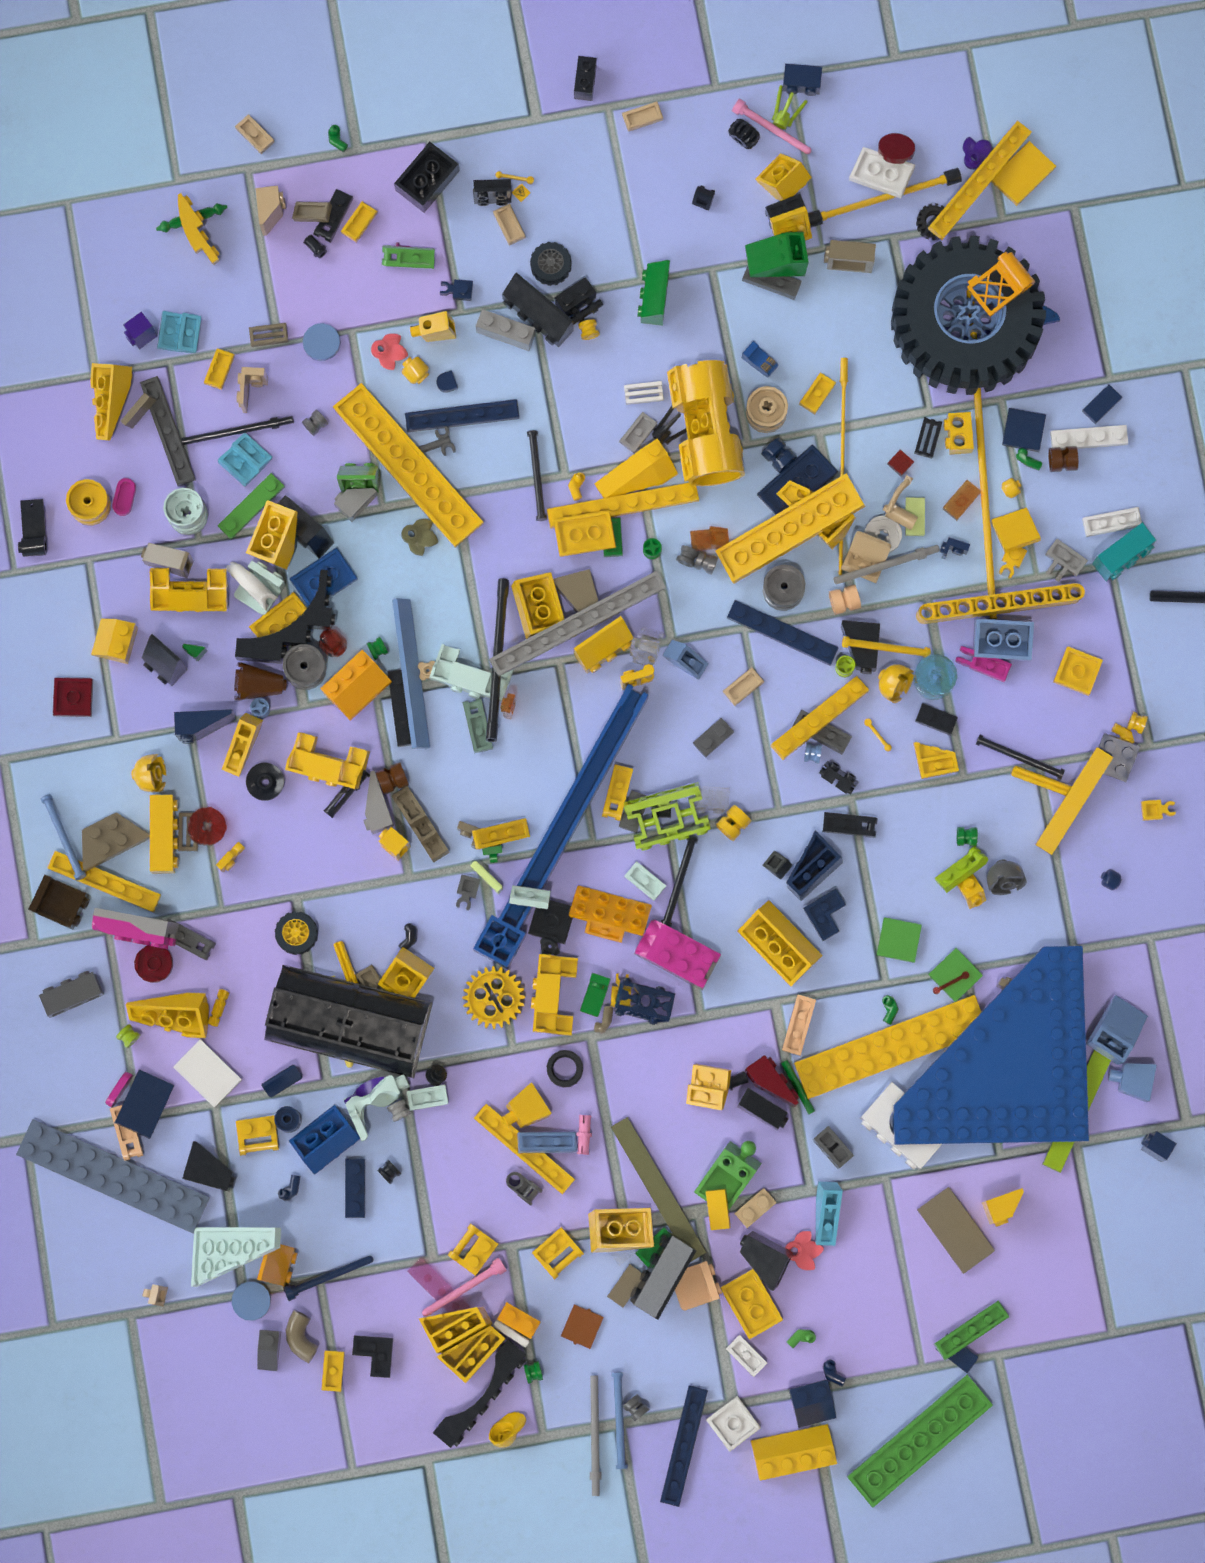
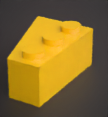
M474 1307L418 1318L436 1353H444L493 1324L484 1307Z
M490 1325L438 1355L437 1358L464 1383H467L506 1338Z

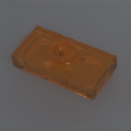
M966 480L946 503L943 510L957 521L982 491Z

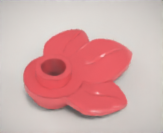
M387 334L382 340L375 341L371 346L372 355L379 359L383 368L388 370H394L395 361L403 360L408 356L406 349L399 345L401 336L398 334ZM378 346H381L384 351L380 352Z
M803 1231L798 1233L794 1241L789 1242L785 1248L790 1251L793 1247L798 1249V1253L793 1255L791 1260L795 1261L800 1269L814 1270L813 1258L819 1256L824 1248L811 1241L810 1231Z

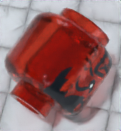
M336 629L325 630L320 634L319 647L329 657H339L346 651L347 640Z

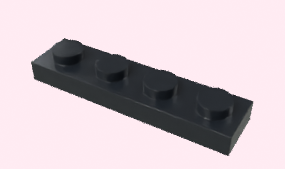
M402 670L388 671V678L392 681L389 687L397 746H411Z

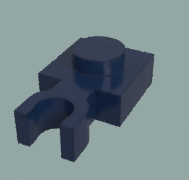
M454 279V285L441 281V286H446L448 289L440 291V295L447 296L453 294V300H472L473 281Z

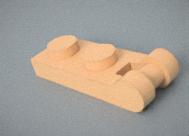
M122 1105L110 1108L113 1123ZM114 1123L124 1161L130 1160L134 1156H144L138 1134ZM133 1143L134 1149L128 1150L127 1144Z

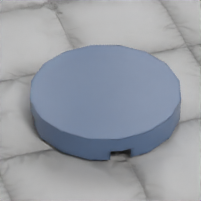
M324 323L315 324L304 333L302 340L303 348L313 360L325 361L329 358L331 359L339 351V334L332 326Z
M248 1281L235 1289L231 1304L234 1312L240 1318L254 1321L262 1318L268 1312L271 1297L264 1285Z

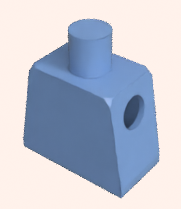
M1125 1063L1122 1065L1121 1071L1111 1069L1108 1080L1119 1083L1118 1092L1144 1102H1149L1157 1065Z

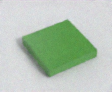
M884 917L876 956L915 963L922 925Z
M957 948L928 974L954 1002L983 976Z

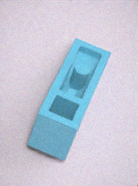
M818 1181L816 1195V1245H836L843 1193L837 1182Z

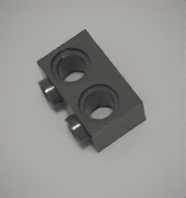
M829 1126L813 1139L814 1143L837 1169L841 1168L854 1156Z

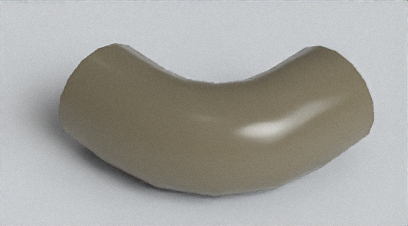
M293 1310L286 1326V1341L296 1356L310 1363L318 1349V1346L310 1342L305 1336L306 1327L311 1319L303 1313Z

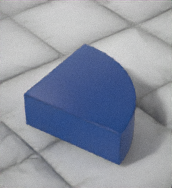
M1043 306V310H1046V319L1043 325L1060 322V317L1056 312L1047 306Z

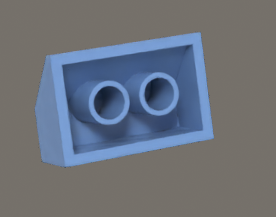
M975 619L974 657L1032 660L1034 622Z

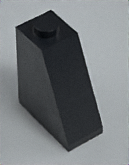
M842 620L841 630L844 636H849L850 639L879 642L880 623ZM848 647L850 655L855 661L856 670H859L862 674H872V672L876 671L878 650Z
M747 1088L737 1106L775 1130H778L779 1127L784 1128L789 1119L786 1117L788 1112L750 1088Z
M193 1141L182 1179L228 1192L230 1188L233 1189L236 1183L235 1173L204 1146Z
M752 1231L748 1235L743 1236L740 1242L742 1246L740 1253L767 1287L774 1291L779 1286L794 1253Z

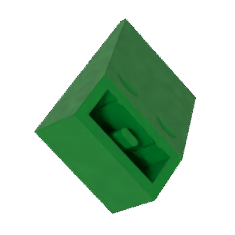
M785 232L745 245L750 277L805 276L809 261L804 232Z

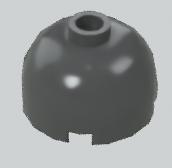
M1005 859L997 861L987 874L988 888L994 895L1011 894L1010 890L1016 888L1018 891L1027 882L1021 866Z

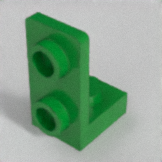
M595 973L591 974L580 1009L581 1012L595 1017L599 1016L610 984V978Z

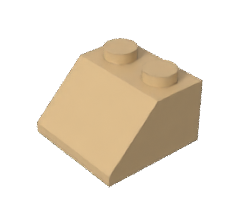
M278 186L255 188L259 225L263 236L268 235L282 218L283 209H286L283 192H279Z

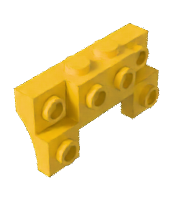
M150 568L151 611H227V569H207V582L170 581L169 568Z
M302 732L297 733L294 747L287 758L285 770L309 776L308 779L311 781L319 782L324 780L326 781L325 784L337 787L338 784L359 789L362 772L366 770L370 751L350 746L347 759L343 760L314 752L318 737Z
M539 954L537 978H533L532 988L536 990V996L531 999V1009H534L533 1032L572 1036L573 1016L558 1015L561 977L576 978L578 958Z

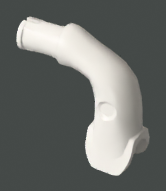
M230 562L231 565L226 567L227 571L266 611L268 607L266 600L268 598L275 600L278 597L241 564Z

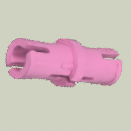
M579 1115V1132L576 1135L578 1136L577 1154L589 1155L590 1137H592V1133H590L591 1115Z

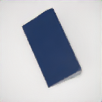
M291 1065L262 1083L261 1086L267 1095L272 1098L303 1077L296 1065Z

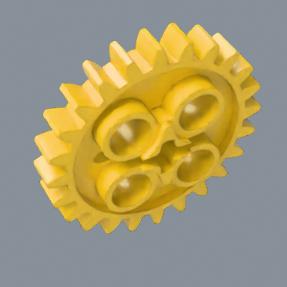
M492 966L490 972L485 967V973L482 974L478 970V977L476 978L471 975L473 982H466L469 989H463V991L468 995L463 996L462 999L468 1002L463 1006L470 1008L466 1013L467 1015L473 1013L472 1021L479 1019V1026L484 1022L486 1029L489 1024H492L493 1029L496 1028V1024L503 1028V1022L510 1025L509 1019L517 1020L514 1014H521L518 1007H524V1004L520 1002V1000L525 999V996L520 995L524 988H518L521 981L515 982L516 975L510 977V970H507L504 974L502 967H500L499 971H496L495 967ZM494 980H501L503 982L500 989L492 987ZM484 983H488L494 995H499L497 1000L503 1009V1013L499 1011L493 1000L489 1001L491 996ZM477 990H484L486 996L483 999H477L475 997ZM505 996H509L513 1001L511 1005L504 1006L502 999ZM488 1006H493L496 1012L494 1015L488 1016L485 1014V1009Z

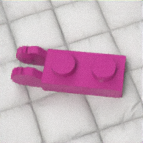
M961 646L960 651L973 656V659L968 661L957 657L956 663L1005 682L1012 665L1011 663L999 658L974 657V650Z

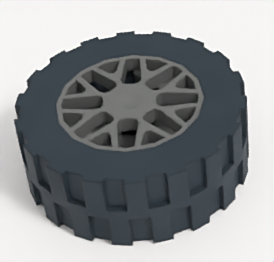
M557 242L542 243L531 254V271L535 279L540 281L541 284H547L548 286L558 285V283L564 282L568 278L569 272H571V256L562 244Z

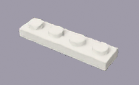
M1126 425L1054 430L1050 432L1052 447H1060L1062 450L1066 446H1077V449L1128 445Z

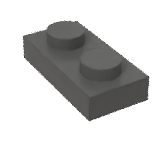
M720 718L696 739L693 745L706 758L728 739L734 731Z
M631 790L628 801L646 795ZM646 808L640 809L642 817ZM624 810L619 827L637 833L640 826L638 818L628 820L627 813Z

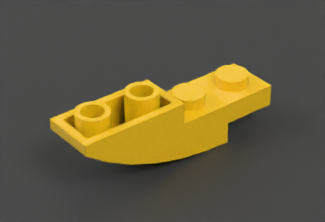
M178 194L179 216L190 245L196 254L203 250L211 263L215 265L219 262L218 256L220 254L214 245L210 247L206 242L209 238L204 231L199 232V229L204 226L202 223L204 218L198 210L194 212L191 208L193 203L187 195Z

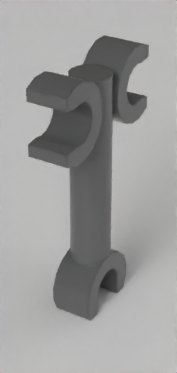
M447 426L445 427V435H440L438 430H435L436 437L439 440L418 447L423 453L441 447L444 456H446L445 449L447 447H451L453 453L456 452L454 444L449 439L450 432Z

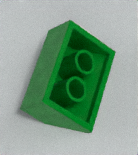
M670 260L648 263L647 270L643 269L642 281H645L644 288L641 287L639 298L643 299L642 306H638L637 317H641L640 323L663 326Z

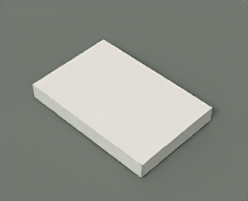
M863 147L850 174L849 181L902 198L914 172L915 164L906 161L903 164H892L886 162L877 151Z
M201 1039L173 1067L214 1108L242 1081Z

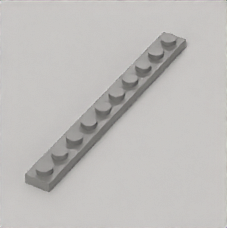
M655 571L490 658L489 661L499 677L659 593L666 586L658 572Z

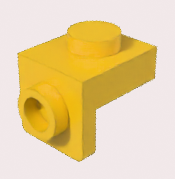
M974 874L957 885L969 909L980 906L986 901L984 890Z

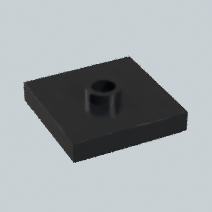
M549 900L548 909L535 908L528 934L547 939L555 936L559 939L558 943L565 945L573 917L569 916L571 906Z

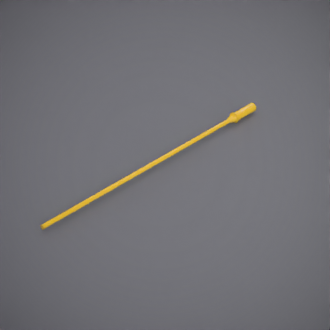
M841 358L839 382L842 386L840 477L844 475L846 385L849 382L848 358ZM843 539L839 542V576L842 575Z

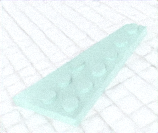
M196 1227L193 1241L191 1287H198L279 1249L281 1228Z

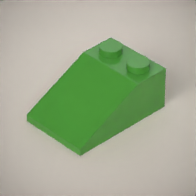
M346 463L345 466H340L337 481L341 492L344 493L347 489L374 488L379 493L378 466H375L373 463H365L364 466Z

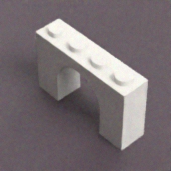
M891 1082L861 1116L860 1119L863 1121L861 1124L869 1131L873 1129L877 1133L876 1137L882 1143H889L892 1146L891 1151L898 1157L901 1155L907 1159L905 1163L913 1170L915 1168L920 1170L942 1144L894 1145V1134L890 1129L889 1120L893 1112V1105L905 1093Z

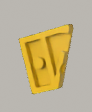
M919 742L913 743L921 779L959 772L955 752L923 745Z

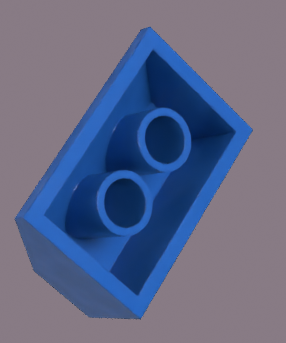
M333 1105L291 1138L289 1142L302 1161L315 1175L350 1146L354 1145L360 1137L336 1105Z

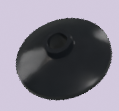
M259 763L249 770L246 776V787L254 798L261 801L272 800L281 793L284 787V777L277 766L271 763ZM263 780H268L269 784L263 786L262 782Z

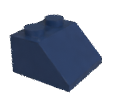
M827 1379L788 1389L798 1428L837 1418Z

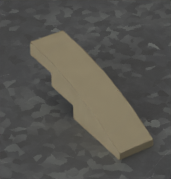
M407 786L392 795L393 800L433 863L449 854V850L409 787Z

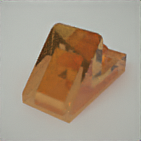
M709 526L708 530L690 531L691 548L697 551L719 549L729 543L728 528Z

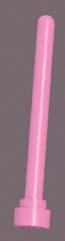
M740 98L738 99L732 112L737 115L744 114L805 154L811 153L810 147L748 108L745 101Z
M497 1258L492 1261L493 1264L490 1265L489 1269L422 1311V1315L425 1317L431 1315L492 1275H501L507 1270L501 1260Z

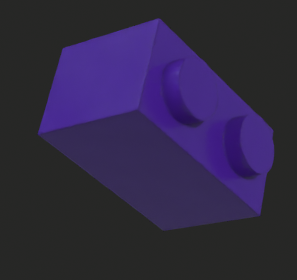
M142 311L123 324L127 340L132 346L136 345L139 350L157 337L152 324Z

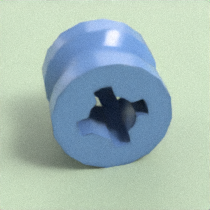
M256 698L251 702L250 710L253 716L264 719L270 714V706L264 698Z
M806 743L804 762L814 761L819 764L822 745L814 746L811 743Z

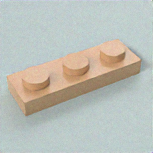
M797 995L782 1051L801 1056L816 999Z

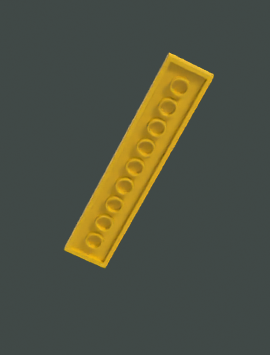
M362 383L333 406L336 413L455 548L484 524L480 517Z
M975 995L797 1061L794 1063L807 1098L811 1099L949 1047L968 1025L981 1013V1009Z

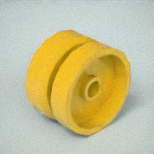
M83 479L74 483L67 492V508L77 522L93 526L100 524L109 515L111 501L100 483L90 479Z

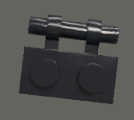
M586 277L554 297L555 305L568 317L573 314V317H571L573 325L584 321L585 317L591 313L598 312V309L603 306L600 299L592 302L596 299V291ZM587 305V308H585V309L582 310L581 312L578 311V310H580L581 308H583L584 306Z

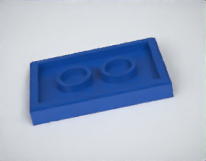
M337 548L290 578L291 583L308 607L319 587L320 569L328 570L329 576H332V586L328 587L327 593L330 595V598L358 580Z

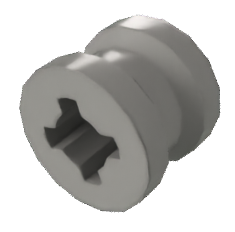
M404 1099L387 1107L388 1111L393 1115L392 1119L394 1122L411 1114L410 1110L405 1106L406 1102Z

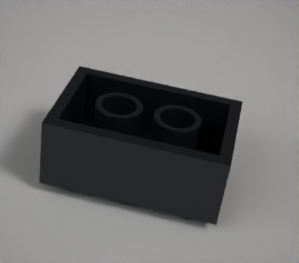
M429 141L394 183L395 191L425 213L460 171L459 164Z

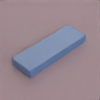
M518 1132L517 1134L518 1153H576L577 1151L576 1132Z

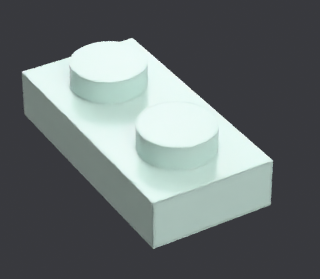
M637 861L624 876L653 901L666 887L664 883Z
M512 885L509 903L548 909L551 891Z
M446 1085L407 1091L410 1111L448 1105Z

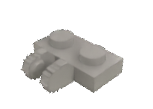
M1056 539L1045 554L1054 561L1046 571V574H1052L1058 564L1063 569L1056 576V581L1059 582L1067 571L1076 577L1088 560L1059 539Z

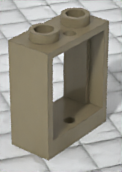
M831 240L830 246H826L824 263H827L828 270L872 273L876 244Z

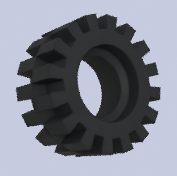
M931 203L928 207L925 205L919 211L916 226H918L917 230L921 232L920 235L922 237L925 235L928 240L929 237L932 240L937 238L935 234L928 230L929 226L926 220L929 216H938L944 209L943 205L939 207L935 203V206H932Z

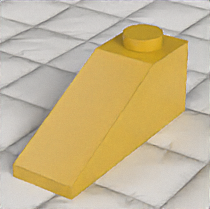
M245 713L239 719L222 770L238 777L241 775L263 723L262 719Z

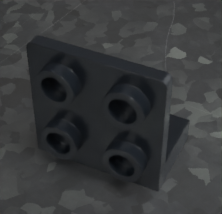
M511 179L473 180L474 204L488 206L489 204L496 203L499 206H504L511 203Z

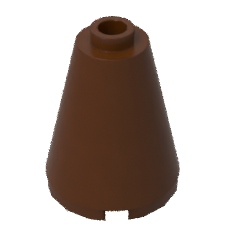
M237 663L240 670L236 669L234 691H237L238 696H234L235 700L240 701L280 695L282 690L286 691L287 680L283 679V675L245 663Z

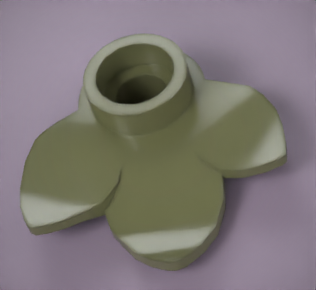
M419 519L413 525L405 526L401 531L403 541L408 543L410 551L415 555L423 556L424 547H432L438 543L436 535L430 531L433 522L428 519ZM408 531H412L414 537H410Z

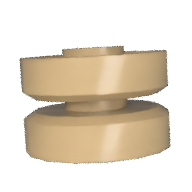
M765 386L756 389L751 393L747 401V422L758 432H775L786 421L787 399L775 387Z

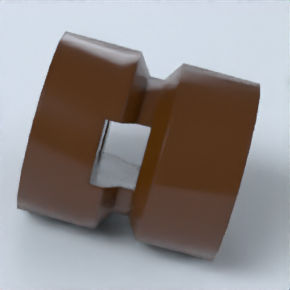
M1066 446L1064 450L1060 447L1049 448L1050 472H1061L1064 468L1066 471H1077L1079 464L1077 446Z
M400 762L391 765L389 770L383 768L375 772L384 795L393 792L395 787L401 789L409 785Z

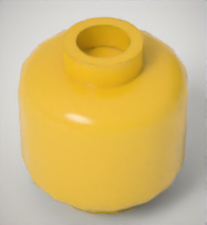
M409 357L402 364L404 366L402 374L412 384H420L429 375V367L420 357H414L413 359Z

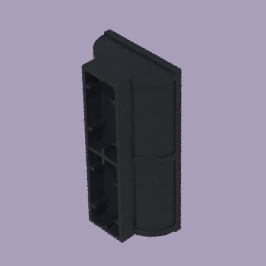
M283 964L277 985L273 989L265 1022L264 1040L415 1078L433 1002Z

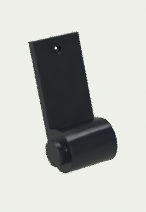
M20 500L23 538H21V542H18V552L22 553L23 557L46 555L44 500Z

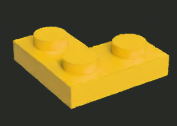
M805 206L770 218L774 236L791 231L804 232L805 241L812 238L808 212Z

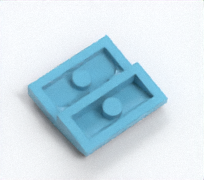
M163 311L157 349L196 353L201 316Z
M244 433L218 459V463L245 487L271 461L272 456Z

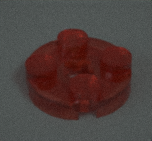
M212 807L196 810L188 820V834L199 845L212 846L218 843L224 837L227 830L225 818L218 810ZM203 822L211 824V831H204L202 829L204 826Z

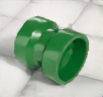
M957 827V846H964L965 844L977 846V827H971L970 829Z

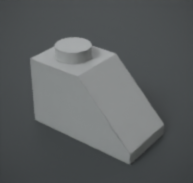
M374 488L347 489L344 493L340 492L335 497L334 505L345 517L353 522L378 494Z

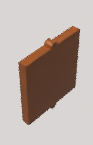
M574 1305L561 1337L573 1341L575 1345L579 1344L591 1349L604 1317L591 1312L590 1309L586 1310Z

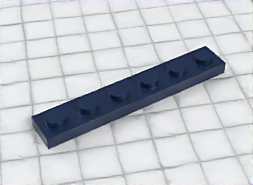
M736 600L727 616L729 620L831 666L838 651V647Z

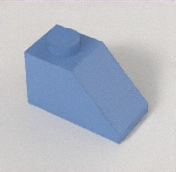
M675 640L670 642L662 655L674 666L698 680L709 664L689 646Z

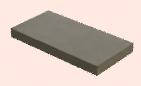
M949 1187L917 1209L963 1274L995 1251Z

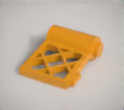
M1004 252L998 257L999 261L979 278L976 275L967 282L969 284L967 286L968 291L989 317L993 316L1035 283V280L1012 252ZM997 270L1001 275L1000 283L989 282L990 274ZM978 284H985V295L977 294L973 288ZM988 285L1000 286L999 296L987 295ZM1002 286L1010 287L1014 293L1009 297H1002ZM987 298L998 299L997 307L992 311L986 306Z

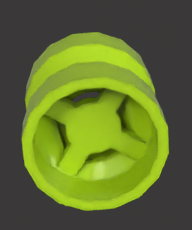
M846 655L841 656L835 665L836 673L844 678L851 676L855 669L854 659Z

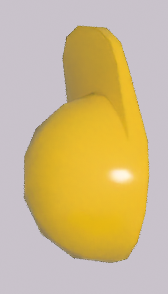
M519 1412L508 1413L490 1429L489 1440L494 1446L499 1448H506L512 1445L517 1437V1433L524 1427L527 1418Z

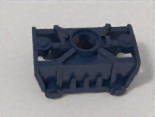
M623 978L620 980L614 1012L617 1016L621 1017L628 1015L648 1020L652 1025L669 1022L675 993L665 991L661 986L652 988L633 983L630 978ZM623 988L635 990L637 994L633 993L632 995H630L629 992L624 990ZM644 995L650 998L648 1006H643L641 1003V998ZM659 996L671 999L670 1001L661 1003L659 999H656V997ZM631 999V1002L636 1004L628 1007L621 1005L620 1000ZM662 1007L667 1012V1016L657 1014L654 1008Z

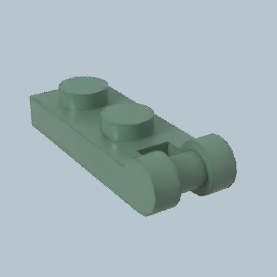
M481 698L469 703L468 701L462 702L474 754L493 749L492 743L486 741L487 721ZM478 708L479 713L471 714L470 710Z

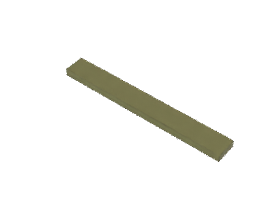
M628 1117L611 1126L612 1131L672 1234L687 1241L696 1250L691 1262L705 1254V1249Z

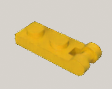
M614 765L602 817L608 818L609 816L617 821H621L624 802L626 801L633 773L632 768ZM611 804L618 805L617 810L610 809Z

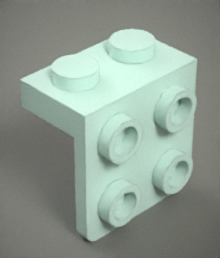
M251 561L248 565L249 571L278 597L286 586L282 580L283 577L275 571L273 573L267 571L268 567L263 563ZM239 585L234 593L236 599L261 615H265L275 602V600L268 598L266 600L268 607L265 611L241 585Z

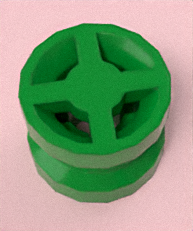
M649 538L643 544V554L647 559H657L661 555L662 545L659 540Z
M380 637L376 638L374 642L366 643L374 660H377L382 654H388Z
M539 1361L534 1362L532 1365H523L528 1384L532 1383L533 1380H543Z

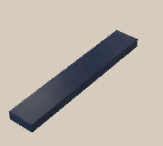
M517 399L408 412L405 413L407 433L442 429L446 426L450 428L519 419Z
M688 1386L660 1499L661 1503L680 1506L708 1390Z

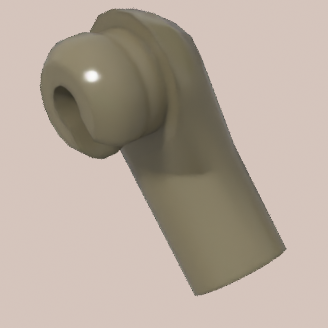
M604 1007L602 1023H595L594 1032H599L600 1034L606 1032L612 1022L613 1007Z

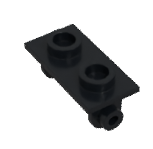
M827 761L823 765L826 769L822 767L819 772L821 777L833 784L835 779L839 780L835 787L845 794L849 793L851 795L855 789L852 785L856 787L859 783L856 780V776L850 772L845 773L842 771L837 763Z

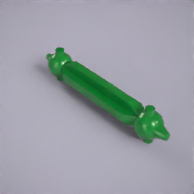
M216 203L213 208L207 207L198 211L204 219H207L214 214L221 215L228 207L227 205ZM180 216L171 219L169 222L162 221L156 228V231L167 233L170 228L177 229L182 227Z

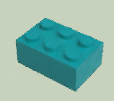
M1142 522L1100 553L1092 565L1106 582L1109 579L1114 581L1122 574L1125 567L1130 569L1137 563L1136 561L1140 559V556L1145 558L1152 552L1151 550L1155 548L1153 545L1156 539Z

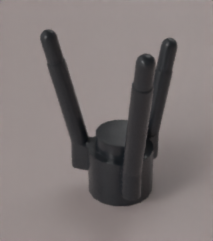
M672 406L652 433L654 439L658 438L662 445L664 443L668 445L672 440L687 433L685 428L673 436H669L672 434L669 428L681 416L680 413L666 426H663L674 410Z

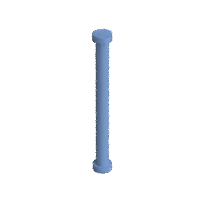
M50 794L45 795L41 798V802L45 804L75 872V880H81L86 877V873L82 871L52 803V796Z
M623 1372L611 1373V1377H614L618 1463L616 1469H628L627 1464H625L621 1380Z

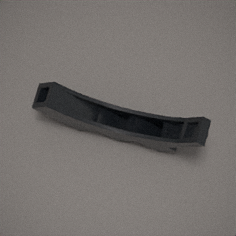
M320 569L319 587L314 599L305 612L292 624L271 635L258 638H237L236 660L282 664L287 653V647H284V645L297 646L311 642L312 632L309 629L332 630V625L336 624V614H333L332 608H326V606L330 605V595L327 594L328 587L332 586V576H329L328 570Z

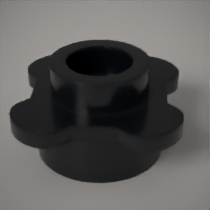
M555 936L549 939L543 937L540 940L541 953L558 955L560 953L558 948L559 939Z

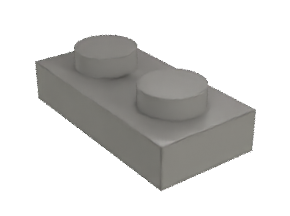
M642 412L619 440V443L632 453H635L657 426V422Z

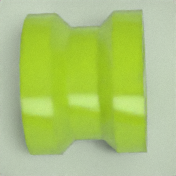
M128 1024L117 1034L116 1038L122 1040L124 1046L129 1048L138 1040L140 1034L135 1032L133 1027Z

